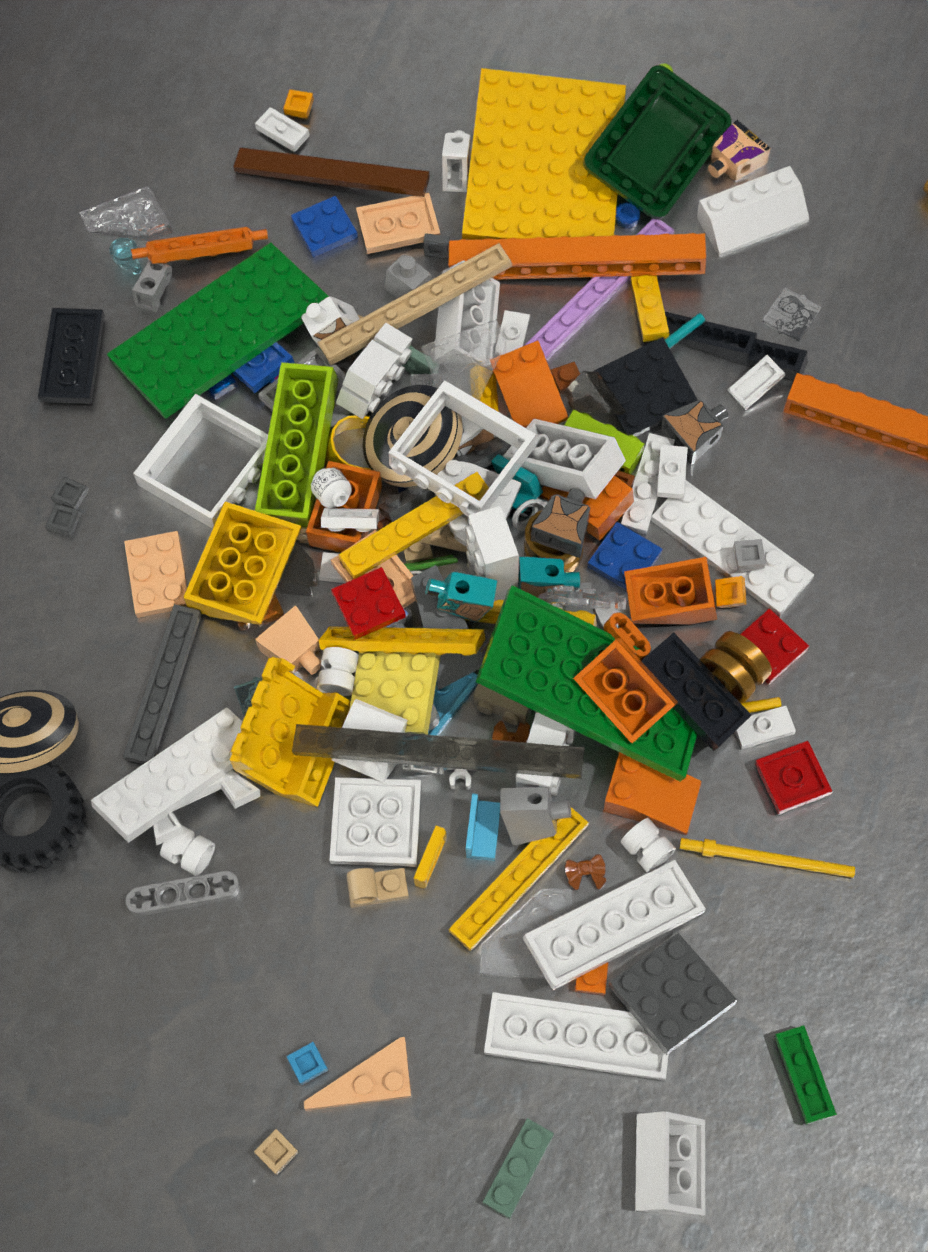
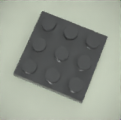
M679 933L609 982V988L666 1055L728 1011L737 1002L735 996Z

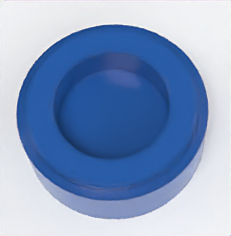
M623 203L616 208L615 222L621 228L630 229L639 223L640 210L633 204Z

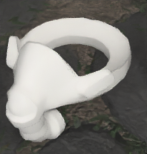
M538 497L521 504L513 515V526L519 531H524L529 519L536 512L543 510L549 501ZM526 507H533L530 517L524 522H518L520 513Z

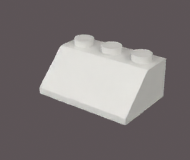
M666 1111L637 1114L635 1211L654 1214L705 1216V1120Z

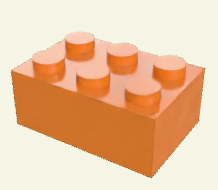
M328 461L326 468L340 470L352 486L347 502L336 508L376 509L382 490L381 473ZM316 498L306 530L309 546L342 553L368 535L369 531L359 532L356 528H345L342 531H330L328 528H321V516L326 507Z

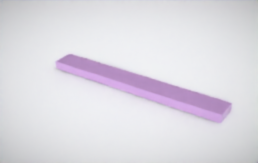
M652 219L638 234H674V229L660 219ZM631 276L593 277L525 345L539 340L548 361Z

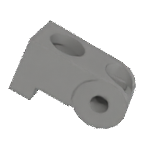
M151 261L147 263L132 289L135 306L157 312L160 306V298L171 280L172 267L163 263L152 264Z

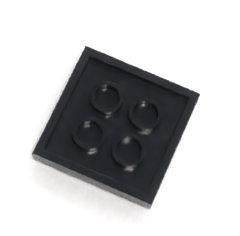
M663 337L593 371L596 382L626 435L639 436L661 425L663 415L698 400Z

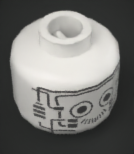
M324 468L314 475L311 491L324 507L336 508L347 502L352 486L340 470Z

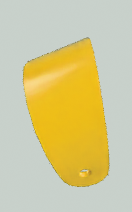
M356 415L347 416L337 422L329 435L325 457L326 466L328 461L355 466L340 457L335 449L333 438L343 431L365 428L370 417L365 416L361 419ZM359 467V468H364V469H369V470H371V468Z

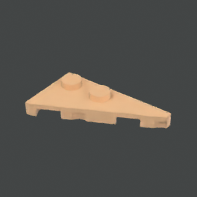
M400 1037L305 1100V1110L412 1098L405 1037Z

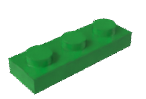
M805 1026L775 1034L774 1037L805 1124L809 1125L836 1116L837 1113Z

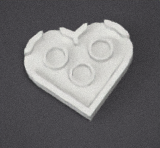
M451 460L446 464V468L439 472L437 476L455 485L478 472L490 488L500 474L472 463ZM511 479L490 509L501 506L507 519L521 488V482ZM463 514L448 524L456 541L466 546L465 539H467L465 527L469 526V519L467 515Z

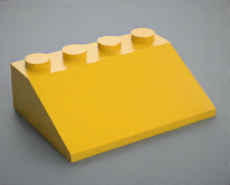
M224 502L183 598L187 607L198 609L202 614L213 618L261 625L300 533L301 526Z

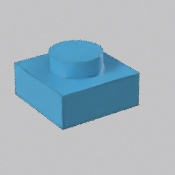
M314 1042L286 1056L301 1085L328 1071Z

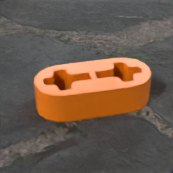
M614 613L604 623V631L611 634L615 640L621 638L641 661L650 653L651 646L649 641L626 615Z

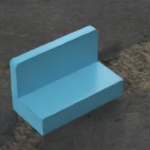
M473 793L466 841V858L495 861L501 813L500 803L478 800V794Z

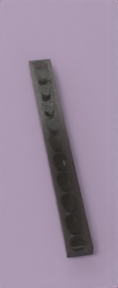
M296 724L292 747L293 754L300 756L582 779L585 752L584 747Z

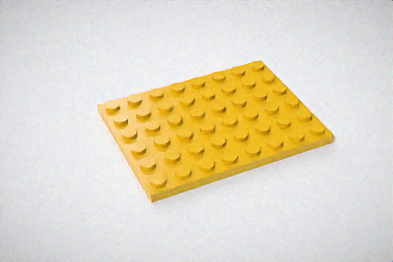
M481 68L462 239L483 240L487 238L520 239L614 235L617 193L588 173L584 168L583 160L587 152L625 103L626 85Z

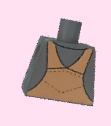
M697 400L663 415L661 430L668 438L675 440V446L688 447L687 461L692 465L719 441L723 431L721 422L728 418V412L721 404L710 410L703 401Z
M570 489L567 498L557 494L553 495L532 525L531 541L580 558L590 515V507L583 504L585 494L581 490Z

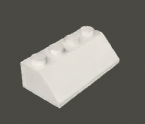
M788 166L699 200L697 220L718 256H722L809 222V215L802 185L792 168Z
M463 260V261H461V262H459V263H457V264L451 266L450 268H448V269L442 271V274L445 273V272H447V271H449V270H451L452 268H454V267L460 265L461 263H463V262H465V261ZM490 278L439 306L434 360L452 370L470 371V368L479 365L492 371L490 360L493 359L500 282Z

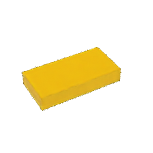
M435 826L415 873L414 884L419 888L425 889L446 842V831L442 827Z

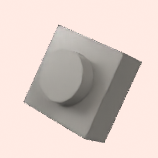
M762 539L734 541L733 548L737 571L765 568L766 561Z

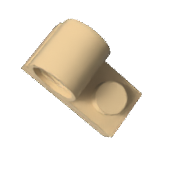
M360 868L347 873L351 908L409 899L404 868L374 872L371 868Z

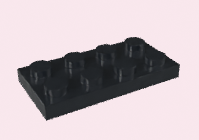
M52 308L38 392L40 402L92 404L105 317L103 309Z
M674 632L642 660V663L678 701L673 707L675 711L713 751L719 748L752 716Z

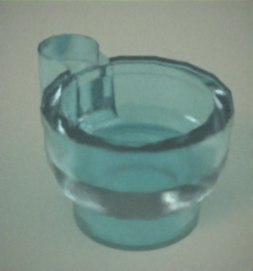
M126 237L116 239L109 248L113 261L122 269L131 268L132 273L135 275L141 273L142 269L139 260H133L131 249L138 248L135 241Z

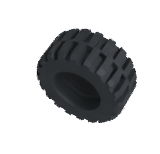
M50 761L26 771L0 773V866H8L12 871L21 872L23 868L28 872H36L40 865L47 869L54 866V859L59 857L62 861L68 856L65 851L69 846L75 848L79 842L75 836L77 833L82 834L85 825L81 821V819L86 817V809L82 805L84 800L70 776L59 765H53ZM28 793H43L50 797L52 800L51 813L40 829L25 836H11L4 831V815L14 800Z

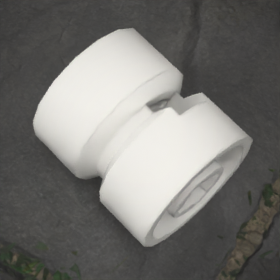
M325 648L321 660V667L324 670L319 672L317 689L322 693L337 692L343 697L352 695L355 677L351 673L356 672L359 655L346 648Z
M645 818L636 824L621 840V844L631 855L638 856L637 862L647 873L660 867L676 850L665 836H658L659 829L649 818Z
M181 825L183 833L165 841L161 847L160 856L175 865L181 862L182 869L198 876L211 860L215 850V843L201 835L194 837L192 830Z

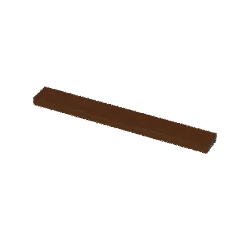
M242 147L239 148L233 166L236 173L421 197L425 196L430 179L429 171Z

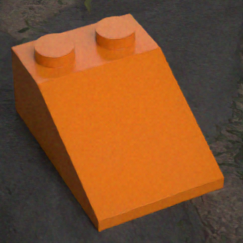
M539 340L490 360L514 422L526 428L533 419L555 424L568 420L567 411Z
M614 475L596 499L585 497L583 504L590 507L587 532L600 541L634 503L633 488ZM543 486V493L540 497L547 501L556 494L567 498L569 492Z
M706 557L624 571L631 620L634 624L690 625L718 620Z
M619 752L603 811L638 822L649 818L656 827L687 835L702 781L687 774L686 778L679 782Z

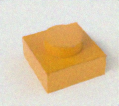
M289 89L283 108L284 115L308 119L314 101L313 93Z
M738 576L715 580L717 607L728 608L747 605L744 577Z

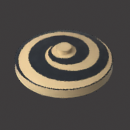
M412 385L399 389L385 398L370 416L363 434V454L368 467L373 471L380 472L381 480L397 487L416 486L413 479L405 474L399 475L389 465V451L438 388L429 385ZM445 406L406 457L435 475L444 470L446 464L454 458L461 442L463 431L461 415Z
M25 690L0 697V773L21 772L44 765L58 757L72 744L78 732L79 722L73 704L66 697L46 690Z

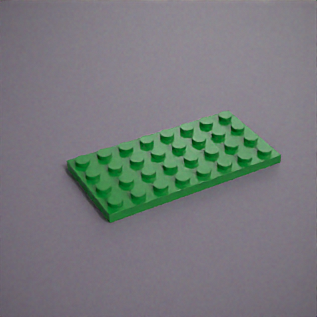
M270 242L108 352L107 356L114 366L166 419L188 404L195 394L201 395L302 325L304 322L301 317L306 313L308 306L312 303L319 304L329 296Z
M511 585L507 590L476 683L679 782L685 779L697 733L673 707L637 740L631 743L573 679L615 641L614 637Z

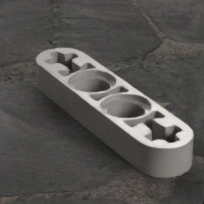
M222 871L141 886L132 889L127 894L126 905L132 914L147 916L227 901L238 895L240 882L234 873ZM225 879H229L232 884L234 883V885L229 887L228 892H224L223 888H215L216 894L211 895L212 890L209 882L213 881L215 887L222 886ZM195 884H202L206 888L205 894L200 898L190 896V889ZM165 890H175L177 893L175 901L170 904H165L161 901V895ZM155 892L157 906H154L152 901L143 902L142 908H138L136 904H133V902L137 901V896L140 895L145 900L153 899L151 893Z

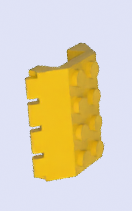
M271 657L268 658L261 675L262 681H259L252 697V706L248 707L241 724V733L237 734L230 751L232 754L230 762L235 771L276 795L318 807L335 763L332 759L337 737L349 713L351 701L337 692H320L289 672L294 670L295 665L284 658Z

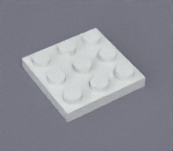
M335 778L330 864L417 867L421 780L386 779L382 782L377 779Z

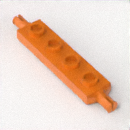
M248 227L147 241L146 247L131 249L133 260L148 257L152 264H165L175 260H191L195 257L242 252L252 249L253 241L267 240L268 234L266 229L251 231Z

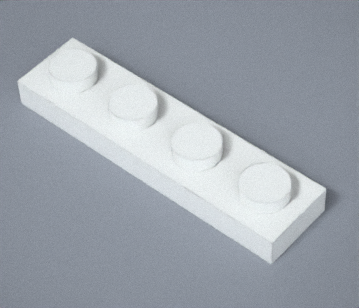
M649 433L632 487L634 503L624 513L621 522L623 526L635 533L647 535L658 499L656 496L661 445L674 446V439Z

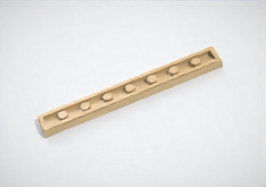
M500 243L322 339L318 342V345L329 364L333 365L366 347L385 323L399 329L512 267V262Z

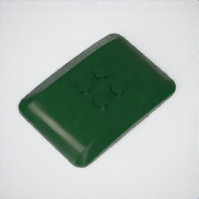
M656 65L648 71L587 152L583 165L587 172L649 217L659 220L669 213L708 159L715 142L731 126L732 118L726 110L671 70L662 65Z

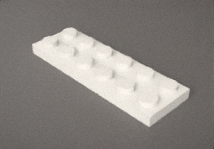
M685 480L684 499L668 498L651 517V521L698 557H706L707 563L725 577H744L746 592L765 607L770 608L779 617L814 577L812 572L687 480ZM762 539L766 561L765 568L737 571L733 548L734 541Z
M226 707L91 800L92 807L129 843L233 769L230 762L232 755L230 751L237 734L241 733L240 727L243 721Z
M673 860L524 934L523 940L552 990H555L703 914L706 908L676 860Z
M492 993L484 1055L666 1080L668 1055L662 1051L630 1012Z

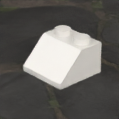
M355 699L337 737L332 761L384 782L397 765L408 720Z

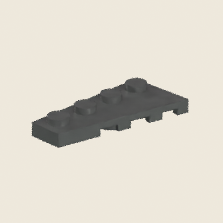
M436 565L410 578L423 628L469 629L464 618L438 610V598L425 594L429 578L444 581ZM480 649L477 654L469 656L457 653L440 655L436 689L440 690L480 669L484 659Z

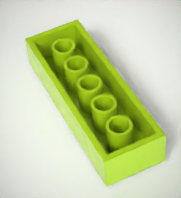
M281 362L255 511L300 525L301 527H308L316 502V497L311 491V483L314 475L319 470L324 469L339 381L333 367Z

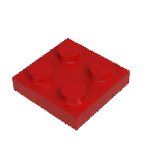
M382 567L331 589L332 595L355 640L406 618V613Z
M770 608L740 634L755 644L770 662L772 672L765 680L768 685L809 648V645Z
M808 740L755 761V766L778 815L829 796L833 792Z

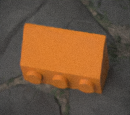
M621 638L611 643L573 678L631 743L637 740L678 703Z

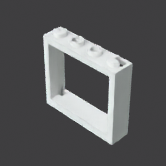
M444 381L389 451V465L397 474H405L413 479L420 488H428L436 493L443 502H451L468 516L490 509L535 448L536 434ZM445 406L518 449L480 501L406 457Z
M195 394L133 474L138 486L213 529L224 502L239 504L244 499L246 490L251 483H255L259 479L263 467L268 434ZM203 418L258 448L211 512L155 480Z

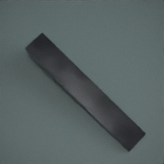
M665 312L669 336L692 318ZM708 321L702 323L678 342L679 344L751 368L768 355L785 373L783 378L794 381L797 373L803 375L808 363L807 350L757 339V333Z

